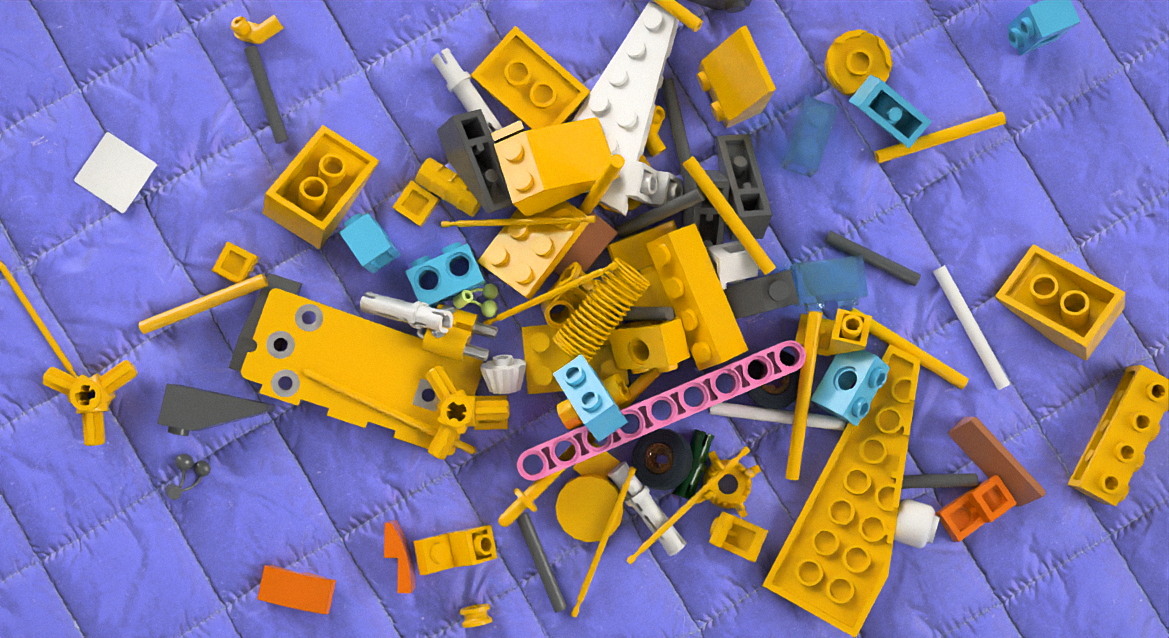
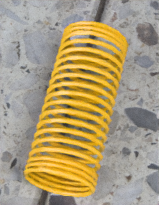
M615 258V261H612L617 262L618 268L612 270L613 273L610 271L605 272L608 277L601 275L603 281L597 280L599 286L593 285L596 291L590 290L591 295H586L587 300H582L584 305L578 304L580 310L574 309L575 314H571L572 319H567L568 324H563L564 329L560 328V331H557V334L553 337L554 343L573 360L582 354L590 362L593 359V355L596 354V350H600V345H604V340H608L607 335H612L611 331L615 330V326H619V321H623V316H627L626 311H631L630 306H634V301H638V297H641L642 292H646V289L650 286L649 281L643 275L619 258ZM628 285L633 287L637 292L633 291ZM623 289L631 293L634 298L629 296ZM622 296L626 297L631 303L625 301ZM617 300L624 303L626 307H623ZM616 307L620 308L623 311V313L618 311ZM607 316L613 318L615 322L611 321Z

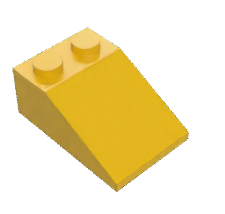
M746 25L736 30L700 62L699 73L696 74L702 91H708L713 100L710 107L716 121H722L726 129L762 113L776 90Z
M598 117L523 131L494 144L512 203L526 217L591 190L612 157Z
M322 125L265 193L262 214L320 250L344 218L377 167L379 160Z
M1033 244L996 294L995 299L1053 343L1087 361L1124 310L1126 292Z

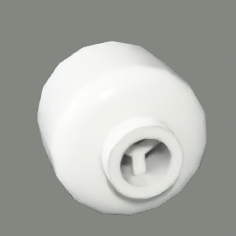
M903 499L899 504L894 541L919 549L924 548L927 542L932 544L940 517L935 516V509L931 505L911 499Z

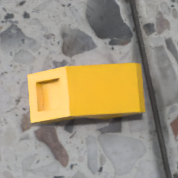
M838 309L835 321L822 318L817 354L830 356L865 350L872 316ZM801 313L795 341L804 348L808 315Z
M491 525L439 534L413 541L419 575H428L453 567L472 566L497 559Z

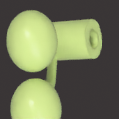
M489 283L483 288L463 290L453 298L452 302L458 309L463 308L469 303H474L481 308L484 316L493 317L498 311L497 304L493 301L498 295V289L494 284ZM483 291V296L488 300L481 304L473 300L472 293Z

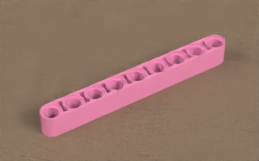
M784 341L626 407L621 412L623 415L629 413L635 415L639 423L638 428L630 434L624 433L619 428L607 436L605 444L600 447H594L588 443L587 435L589 430L585 425L527 449L520 455L517 462L518 472L527 480H539L771 382L801 368L806 358L805 350L796 341ZM784 347L792 349L795 353V361L791 366H785L780 361V351ZM753 360L759 361L764 367V374L758 380L751 378L748 374V365ZM722 373L730 376L733 382L732 388L728 393H721L716 388V379ZM689 387H695L701 393V401L695 407L687 405L684 401V392ZM658 400L665 401L670 407V413L664 420H657L652 415V406ZM569 441L575 446V454L570 460H561L557 457L555 447L559 442ZM528 455H538L542 459L543 468L540 472L531 474L525 470L523 462Z

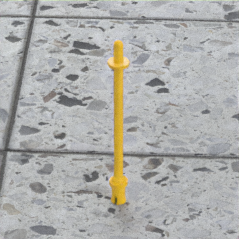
M652 368L650 371L642 373L628 387L631 399L618 406L620 410L629 407L661 374L657 368ZM589 431L587 440L591 445L596 438ZM571 444L558 458L570 460L575 454V446ZM567 468L535 480L524 492L519 488H515L513 491L518 498L498 518L500 526H510L527 508L535 513L538 509L534 501Z

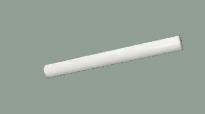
M944 265L934 270L935 277L998 390L1010 385L1008 378L946 266Z
M725 402L709 407V414L793 425L794 411ZM808 413L806 426L844 431L846 421L836 416Z

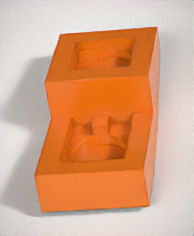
M994 475L944 506L935 515L940 517L939 521L953 542H960L984 523L993 522L1016 505L1017 502L1000 477Z
M389 520L385 522L384 558H398L397 593H412L416 589L412 554L397 520Z
M264 565L257 599L289 608L326 615L330 613L336 580L309 572L300 573L275 565Z

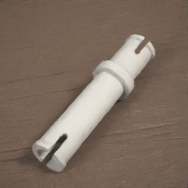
M446 48L441 51L442 57L447 64L437 53L431 61L447 81L446 87L450 93L454 92L467 112L481 109L491 133L493 132L490 127L494 132L502 129L503 127L471 83L470 74L462 70L451 54L450 49Z
M366 292V297L362 296L360 301V308L364 313L406 322L412 328L419 330L429 328L441 333H447L448 329L446 327L451 329L453 324V315L450 311L428 307L427 303L421 301L410 303L372 292Z
M625 461L608 473V476L620 490L626 481L629 466ZM634 475L631 478L624 501L628 506H632L637 511L644 523L654 534L668 518L652 499L648 486L642 485ZM673 525L658 538L669 556L675 555L687 544Z

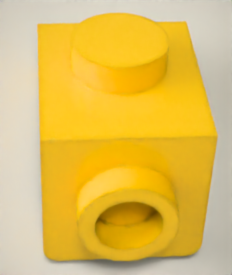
M722 511L720 517H716L710 527L711 538L709 543L751 562H756L768 530Z

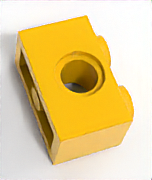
M675 317L671 321H630L615 327V330L611 331L612 335H609L617 370L631 369L632 374H639L650 371L652 368H657L660 373L677 369V363L690 358L681 317Z

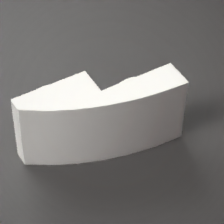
M631 161L624 195L656 208L683 195L682 180L670 172L656 171L644 162Z

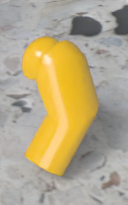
M272 15L261 24L246 21V18L242 16L236 17L231 22L234 36L240 41L253 44H262L284 29L275 15Z
M656 105L645 145L652 158L667 149L658 135L662 121L666 116L664 109L659 105Z

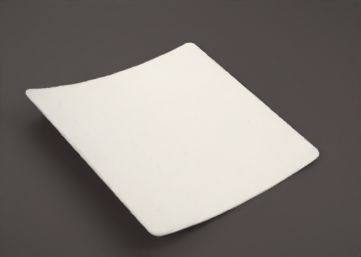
M107 132L74 181L119 212L125 213L157 164Z

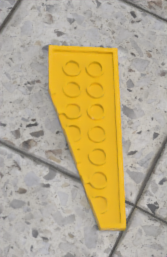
M892 345L888 346L882 358L890 367L886 382L876 392L870 403L869 412L861 419L858 426L856 427L850 423L847 424L762 585L854 638L857 637L889 576L921 359Z

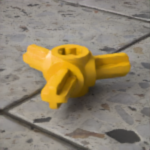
M129 360L122 361L102 376L96 373L92 377L80 375L77 378L58 368L50 367L43 375V384L67 395V401L76 408V414H82L85 446H97L105 443L103 412L109 411V405L116 397L115 391L135 378L138 373L135 366ZM95 391V398L88 400V393Z
M442 365L433 367L425 374L426 379L441 401L437 404L441 411L437 420L441 425L428 447V453L441 460L446 459L459 432L465 434L467 428L477 426L478 421L509 419L510 406L508 400L477 401L476 396H467L463 389L457 390ZM454 404L458 406L465 405L467 412L462 413L466 415L463 420L460 417L453 418L451 411H455L452 408Z

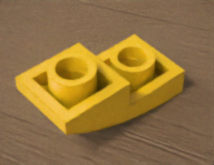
M666 221L643 232L632 234L608 244L607 249L611 260L615 261V258H619L637 271L653 265L654 263L646 243L678 230L675 221Z

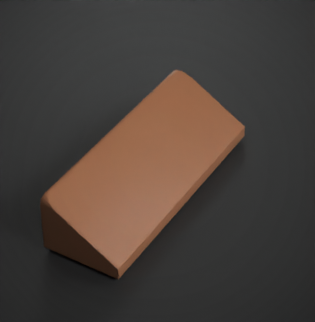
M964 417L949 431V436L988 478L994 475L1000 477L1017 502L1014 506H1023L1046 494L1042 486L977 417Z

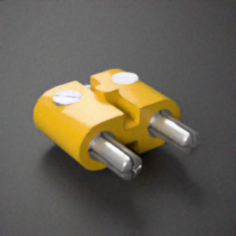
M440 303L436 309L450 311L453 315L451 329L446 327L448 332L441 333L427 328L425 334L422 332L423 329L417 330L418 336L423 339L422 350L462 361L464 355L486 361L489 356V350L469 343L474 333L494 339L498 332L497 327L477 322V314Z

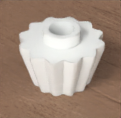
M498 355L493 357V360L481 364L480 371L489 392H493V394H510L521 390L526 361L513 359L512 355Z

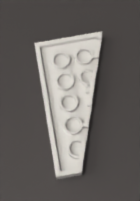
M650 1L572 120L573 122L598 117L612 156L619 154L624 158L625 164L618 173L620 178L615 179L599 202L625 217L629 207L627 204L629 197L624 194L631 161L638 162L640 156L643 155L656 108L654 104L658 89H661L663 83V70L666 59L670 57L679 24L678 19Z

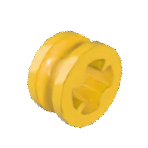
M477 604L460 609V615H463L465 618L462 622V627L470 628L491 623L493 621L492 616H489L487 613L490 609V604Z

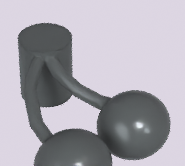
M188 454L178 455L175 459V465L182 472L181 483L179 486L174 483L168 484L165 487V494L172 500L180 498L182 492L191 490L201 481L202 477L210 473L209 463L203 460L198 461L194 466V471L199 475V478L191 486L181 489L185 481V471L193 467L194 461Z

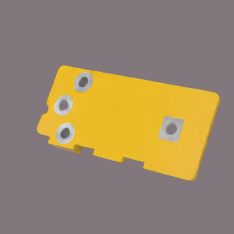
M274 288L268 294L252 338L256 341L257 348L253 352H247L241 369V375L245 379L262 384L259 392L261 394L297 406L302 399L329 408L327 416L366 428L367 423L371 422L395 430L393 438L428 449L434 438L433 436L306 377L303 370L311 369L438 429L441 423L437 419L441 411L437 404L441 401L435 392L434 398L431 401L427 402L422 399V392L427 388L432 389L425 374L433 367L442 365L458 391L463 389L467 396H475L482 376L480 367L484 362L465 355L462 361L424 351L422 350L423 339ZM306 311L313 312L316 316L315 322L309 325L305 324L302 320V315ZM277 338H284L288 343L286 350L277 351L273 345L274 341ZM284 376L291 378V387L288 389L281 388L279 386L280 378ZM454 404L452 408L455 411H451L453 418L460 417L463 420L466 415L462 413L467 412L465 405L458 406ZM459 432V434H458V436H457V439H460V436H461V433H460V432ZM452 446L448 455H452L455 452V446Z

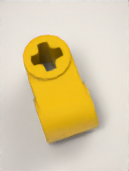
M573 262L563 271L559 279L547 292L587 274L582 271V266L578 262ZM592 279L541 302L540 306L548 325L554 329H564L563 324H568L567 319H572L571 314H575L574 309L580 310L578 304L584 305L582 300H587L586 295H591L590 290L596 291L593 285L599 286L597 283L598 279ZM555 305H565L564 310L560 313H550V310Z

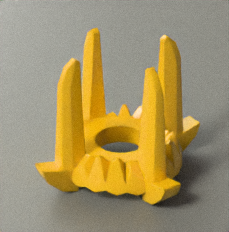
M715 450L708 453L712 465L706 470L702 485L704 486L720 470H724V466L730 459L720 460ZM738 462L727 473L733 475L737 480V488L733 493H722L717 482L696 503L699 504L709 500L719 508H735L741 518L747 516L748 514L743 503L751 492V478H754L757 473L761 472L759 465L746 469Z

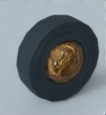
M784 350L780 351L779 357L782 364L791 366L795 361V357ZM755 360L750 362L747 369L749 376L755 380L760 379L764 374L763 365ZM801 368L782 376V380H778L781 383L778 388H775L774 385L767 386L763 384L747 391L746 394L755 404L763 408L780 409L787 407L796 400Z
M657 429L643 435L637 441L633 449L631 462L632 466L636 468L635 475L641 483L655 490H670L678 487L687 479L692 469L693 455L690 445L682 435L670 429ZM657 456H667V463L656 462Z

